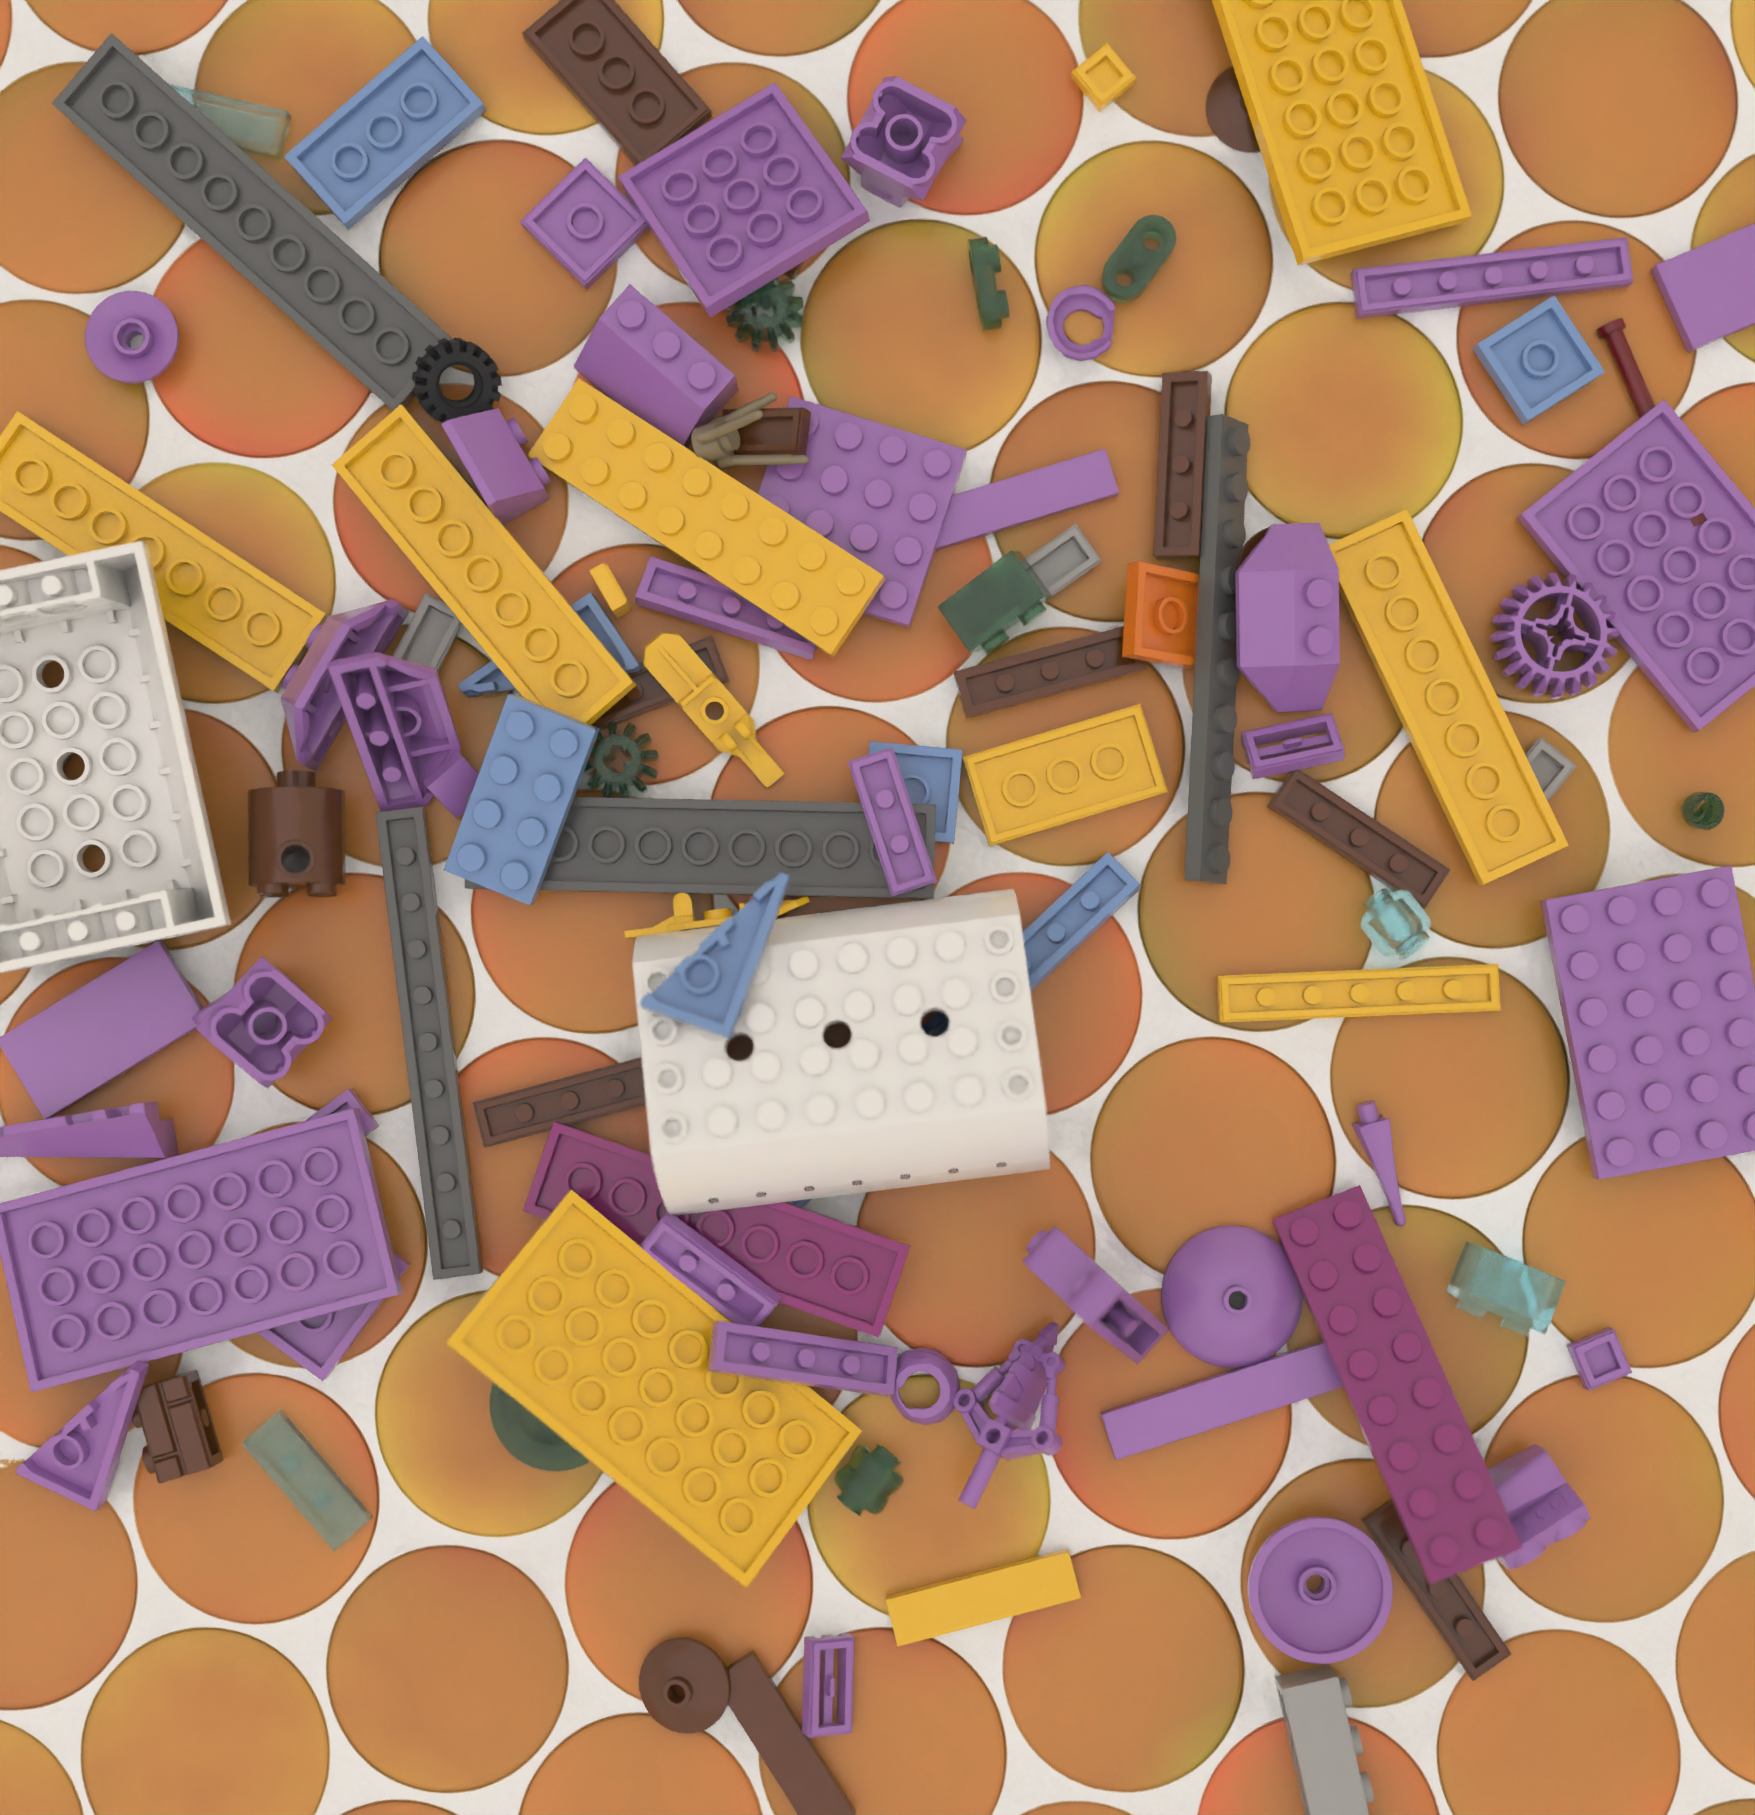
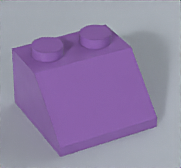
M496 408L449 419L441 424L488 507L503 525L550 499L543 486L551 482L537 457L528 461L520 447L528 441L514 417L505 421L499 409Z

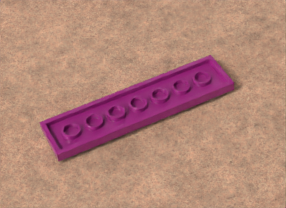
M556 1121L553 1122L523 1211L546 1219L568 1191L573 1190L640 1246L667 1211L658 1186L651 1154ZM789 1202L676 1216L771 1287L781 1297L780 1303L869 1335L880 1337L911 1245Z
M1359 1185L1274 1218L1272 1225L1428 1585L1523 1548L1361 1186Z

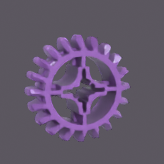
M1556 572L1548 574L1544 582L1539 576L1535 575L1527 580V587L1518 584L1511 589L1513 598L1505 597L1500 601L1499 606L1505 614L1495 615L1491 622L1503 631L1490 635L1489 641L1494 644H1502L1503 649L1493 654V659L1501 661L1506 658L1510 664L1503 669L1502 675L1508 677L1515 672L1520 675L1516 681V688L1521 690L1532 682L1533 696H1542L1548 688L1550 697L1552 699H1559L1563 696L1564 690L1570 696H1575L1581 693L1582 685L1587 688L1594 686L1597 683L1595 673L1604 674L1608 672L1610 666L1604 658L1615 656L1618 649L1607 643V641L1618 637L1620 631L1615 628H1607L1606 622L1614 619L1616 612L1607 611L1603 614L1599 606L1607 601V596L1602 594L1593 600L1589 596L1593 590V583L1587 582L1578 590L1576 589V575H1568L1562 583ZM1540 601L1556 602L1554 609L1548 612L1546 619L1535 618L1532 621L1523 619L1526 611L1533 603ZM1574 612L1583 622L1586 632L1578 629L1573 620ZM1552 627L1558 630L1556 635H1561V642L1556 645L1550 641L1553 636H1547V630ZM1522 639L1531 643L1536 652L1535 661L1526 652ZM1576 651L1584 652L1582 660L1573 670L1565 672L1552 671L1554 663L1561 659L1563 652L1571 654Z

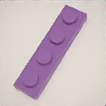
M650 556L635 596V604L811 661L813 660L817 646L705 573Z
M717 1321L713 1323L708 1372L888 1397L894 1395L898 1347Z

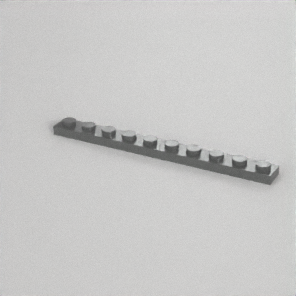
M1224 414L1207 416L1184 878L1186 881L1207 884H1227V870L1230 865V853L1228 850L1229 823L1233 814L1231 782L1235 769L1233 740L1234 729L1237 724L1235 698L1236 683L1239 679L1236 651L1235 572L1238 558L1246 539L1244 511L1245 499L1248 494L1246 480L1247 453L1250 449L1249 424Z
M424 807L377 812L376 821L433 1280L481 1274L483 1266L426 809Z

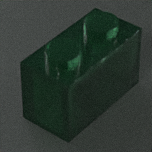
M1011 550L941 603L938 609L969 652H979L983 649L986 654H989L1009 639L1006 631L1019 621H1021L1023 626H1026L1045 613L1047 609L1043 603L1053 596L1020 551Z

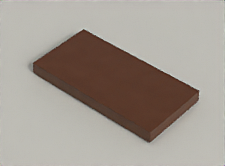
M561 0L522 33L527 44L635 166L698 129L712 117L711 109L614 0Z

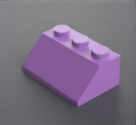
M631 284L627 286L598 319L574 364V369L605 396L686 448L692 443L693 429L709 424L738 391L736 376Z

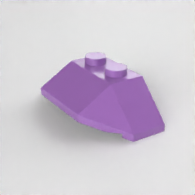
M1320 523L1272 524L1266 531L1265 536L1253 548L1235 572L1237 668L1268 701V705L1274 712L1322 710L1340 665L1339 568Z
M391 599L332 615L326 619L323 625L318 624L310 633L306 642V648L309 650L301 664L293 665L286 674L282 683V688L285 691L281 696L296 759L300 764L317 771L347 720L328 669V662L373 652L385 654L409 614V611L400 603Z
M378 652L329 661L328 669L380 811L427 806L433 794L425 786L423 780L455 752L461 750V743L437 670Z

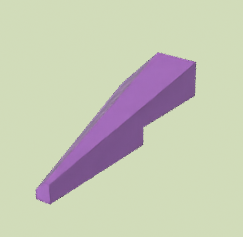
M157 1101L0 1127V1157L167 1158L179 1155L174 1119L160 1120Z

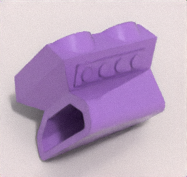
M897 76L884 77L881 84L875 89L872 101L859 125L852 131L850 142L841 159L861 175V185L866 191L890 204L902 207L909 199L923 201L942 165L961 146L964 139L959 134L967 120L955 106Z
M261 957L229 992L198 1010L191 1019L198 1025L196 1029L210 1043L259 1084L268 1089L275 1080L280 1079L288 1072L291 1063L307 1045L320 1037L324 1027L333 1017L280 969Z
M1537 1444L1531 1445L1488 1469L1523 1547L1496 1558L1509 1570L1521 1567L1535 1560L1545 1551L1547 1546L1555 1541L1572 1536L1591 1519L1583 1501L1568 1485L1546 1450Z

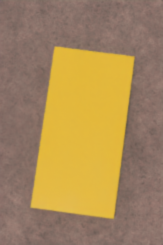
M1141 704L962 757L989 847L1157 797L1168 792Z

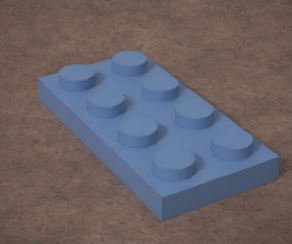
M422 36L284 155V158L349 230L482 115L486 108L484 103Z
M513 693L508 694L444 871L531 906L534 904L600 729Z

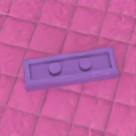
M893 747L848 761L892 897L937 883Z
M666 1211L640 1245L644 1251L676 1279L697 1293L734 1323L759 1327L781 1299L771 1287L675 1215L669 1214L668 1211Z

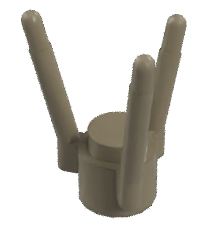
M774 392L768 393L725 416L712 419L711 423L696 427L692 431V446L696 456L703 458L707 462L716 461L721 470L738 465L807 464L809 461L807 455H734V450L740 447V436L737 429L761 419L763 413L760 409L777 399V395Z

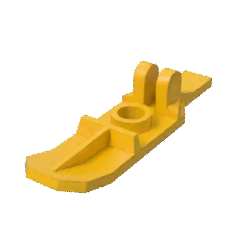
M661 632L644 647L643 665L718 751L740 757L766 788H769L785 774L757 742L754 720L678 633ZM710 702H719L723 706L724 714L720 719L712 720L706 715L705 709Z
M678 893L673 898L674 915L654 927L624 931L626 939L637 938L640 935L720 926L728 917L732 918L733 916L731 908L704 911V920L696 921L693 899L686 893ZM808 896L794 900H783L777 918L784 917L810 904ZM739 903V909L741 910L746 904Z

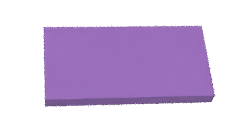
M156 941L1 1036L0 1047L43 1119H49L195 1031L198 1025L191 1018L203 1007L164 942Z

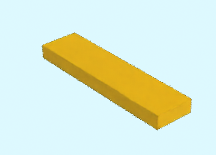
M1066 1548L886 1596V1604L897 1646H902L1080 1599L1081 1596L1069 1550Z

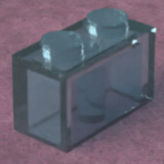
M1466 1241L1446 1293L1459 1299L1456 1308L1482 1319L1485 1316L1486 1310L1503 1317L1500 1326L1527 1337L1530 1328L1546 1334L1566 1281Z

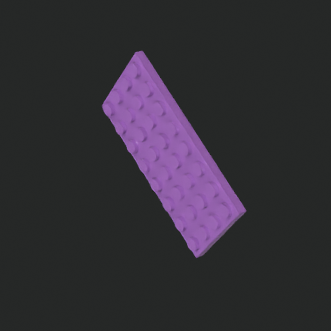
M352 1108L0 1203V1256L31 1392L129 1367L138 1360L148 1362L403 1293L359 1108Z

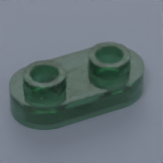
M1148 215L1139 219L1107 260L1102 272L1101 284L1104 292L1111 299L1125 303L1139 298L1169 259L1176 244V232L1173 225L1167 219L1158 215ZM1154 238L1158 241L1159 247L1150 250L1144 246L1143 240ZM1127 274L1132 279V284L1122 286L1116 281V276Z
M986 236L968 239L969 265L982 331L1000 329L1002 327V318L1009 317V307L1005 289L997 290L994 273L1001 272L997 244L989 245Z

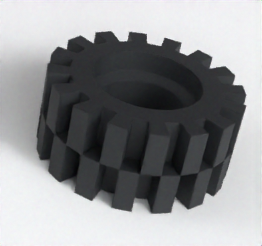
M444 338L438 340V345L426 347L424 350L427 353L422 358H417L415 364L418 367L416 372L413 371L412 380L415 382L413 390L421 406L436 421L439 420L444 423L449 419L494 409L492 407L494 401L499 402L501 393L498 392V386H502L501 377L497 373L499 369L496 363L489 357L490 355L473 342L464 341L462 338H454L451 341ZM453 365H463L469 368L474 376L472 392L461 400L446 398L439 386L442 373Z

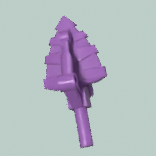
M1051 1322L1039 1332L1040 1336L1034 1342H1029L1027 1339L1016 1341L1013 1351L1008 1356L1009 1359L999 1368L994 1367L971 1390L965 1388L955 1394L953 1400L954 1407L961 1412L976 1440V1444L983 1448L958 1501L973 1509H976L1000 1457L1009 1461L1010 1459L1039 1454L1051 1456L1058 1453L1061 1449L1062 1439L1056 1433L1059 1396L1056 1395L1057 1374L1063 1371L1065 1361L1061 1356L1053 1352L1058 1338L1057 1323ZM993 1391L994 1393L989 1401L992 1412L997 1415L996 1421L984 1408V1400ZM1042 1398L1039 1427L1031 1430Z

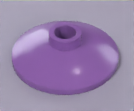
M123 291L104 299L91 313L85 329L86 350L93 364L104 375L122 383H142L160 375L173 361L179 344V330L171 311L156 297L140 291ZM142 335L144 337L143 344L137 349H132L130 346L132 338Z

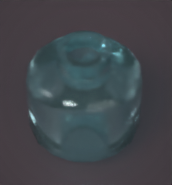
M1384 888L1376 892L1364 903L1368 911L1360 921L1361 929L1384 957L1397 955L1400 960L1405 959L1429 941L1430 936L1427 932L1431 927V919L1409 891L1398 890L1390 893Z

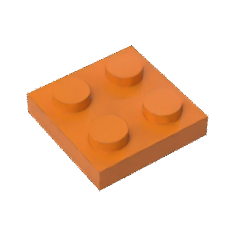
M1141 561L1127 564L1122 657L1195 670L1199 574Z

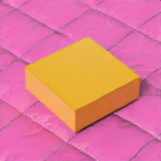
M1108 43L1071 73V79L1099 112L1132 87L1136 81L1135 75Z
M602 563L589 570L615 617L618 619L631 612L630 608L632 607L608 565Z

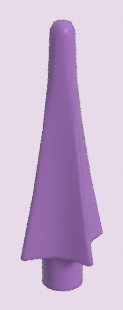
M1374 1100L1365 1101L1356 1105L1361 1122L1352 1123V1126L1379 1179L1396 1225L1403 1226L1406 1223L1396 1176L1390 1118H1383V1114L1378 1115Z

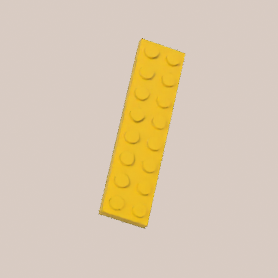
M581 379L577 380L528 453L531 459L537 457L545 469L832 657L836 655L886 580L884 575L711 463L697 457L694 452Z
M402 404L332 464L338 474L523 698L591 725L637 686Z
M16 412L0 435V511L68 556L138 541L145 542L150 552L164 619L272 691L279 693L283 680L290 668L295 664L298 665L308 650L306 642L310 633L318 624L323 625L329 617L327 614L20 412Z
M1408 510L1401 511L1329 544L1339 568V593L1479 886L1569 846Z

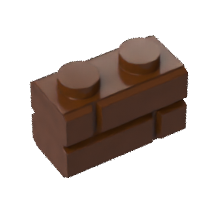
M197 1369L142 1386L132 1422L136 1428L142 1427L147 1443V1446H144L142 1450L143 1461L147 1471L150 1474H156L158 1484L209 1469L223 1461Z

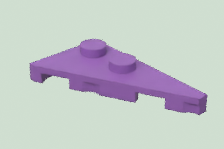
M139 1360L135 1362L64 1425L63 1428L46 1441L34 1454L17 1467L16 1474L96 1512L106 1502L149 1365Z

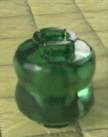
M878 1443L874 1450L865 1445L857 1446L850 1457L849 1463L844 1465L835 1475V1484L842 1491L836 1497L859 1516L862 1515L864 1509L874 1515L881 1513L887 1505L889 1496L893 1495L903 1485V1475L896 1469L901 1464V1461Z

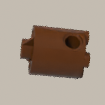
M280 771L277 772V787L257 788L248 791L249 886L257 887V894H260V897H289V889L306 888L308 897L337 896L336 887L346 885L345 791L316 787L315 772ZM300 851L309 855L310 863L304 871L292 873L285 869V860L291 853Z

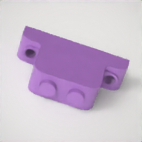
M1055 1225L1049 1232L1046 1230L1038 1232L1028 1243L1026 1251L1029 1254L1022 1262L1051 1288L1089 1327L1136 1364H1139L1169 1330Z

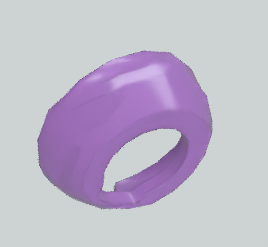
M1088 285L1070 287L1057 294L1046 318L1048 334L1055 348L1065 357L1078 361L1099 357L1112 345L1116 307L1107 295L1099 289ZM1076 311L1089 312L1094 317L1101 318L1104 329L1101 339H1096L1085 345L1072 343L1064 334L1063 324L1065 319Z
M917 1348L904 1351L897 1358L894 1395L890 1396L894 1405L902 1416L911 1422L923 1425L942 1422L955 1409L953 1400L955 1394L960 1390V1381L956 1369L944 1355L935 1349ZM928 1372L939 1382L940 1396L932 1406L909 1408L902 1401L899 1388L904 1385L906 1379L913 1373Z

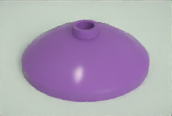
M1224 1225L1213 1227L1191 1237L1171 1258L1162 1281V1310L1173 1336L1193 1356L1220 1367H1245L1264 1361L1274 1355L1292 1336L1302 1310L1303 1294L1284 1249L1269 1236L1244 1226ZM1236 1291L1242 1292L1245 1297L1243 1305L1239 1308L1230 1307L1229 1296Z
M1311 1516L1291 1521L1273 1532L1261 1545L1253 1559L1248 1577V1599L1253 1617L1265 1637L1280 1651L1295 1659L1309 1663L1325 1664L1339 1662L1360 1653L1379 1635L1391 1610L1393 1597L1392 1578L1382 1552L1370 1537L1346 1521L1325 1516ZM1312 1575H1319L1322 1578L1321 1585L1314 1590L1308 1589L1306 1586L1307 1579Z

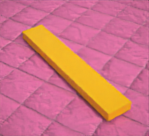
M1498 964L1216 976L1218 1023L1501 1011Z

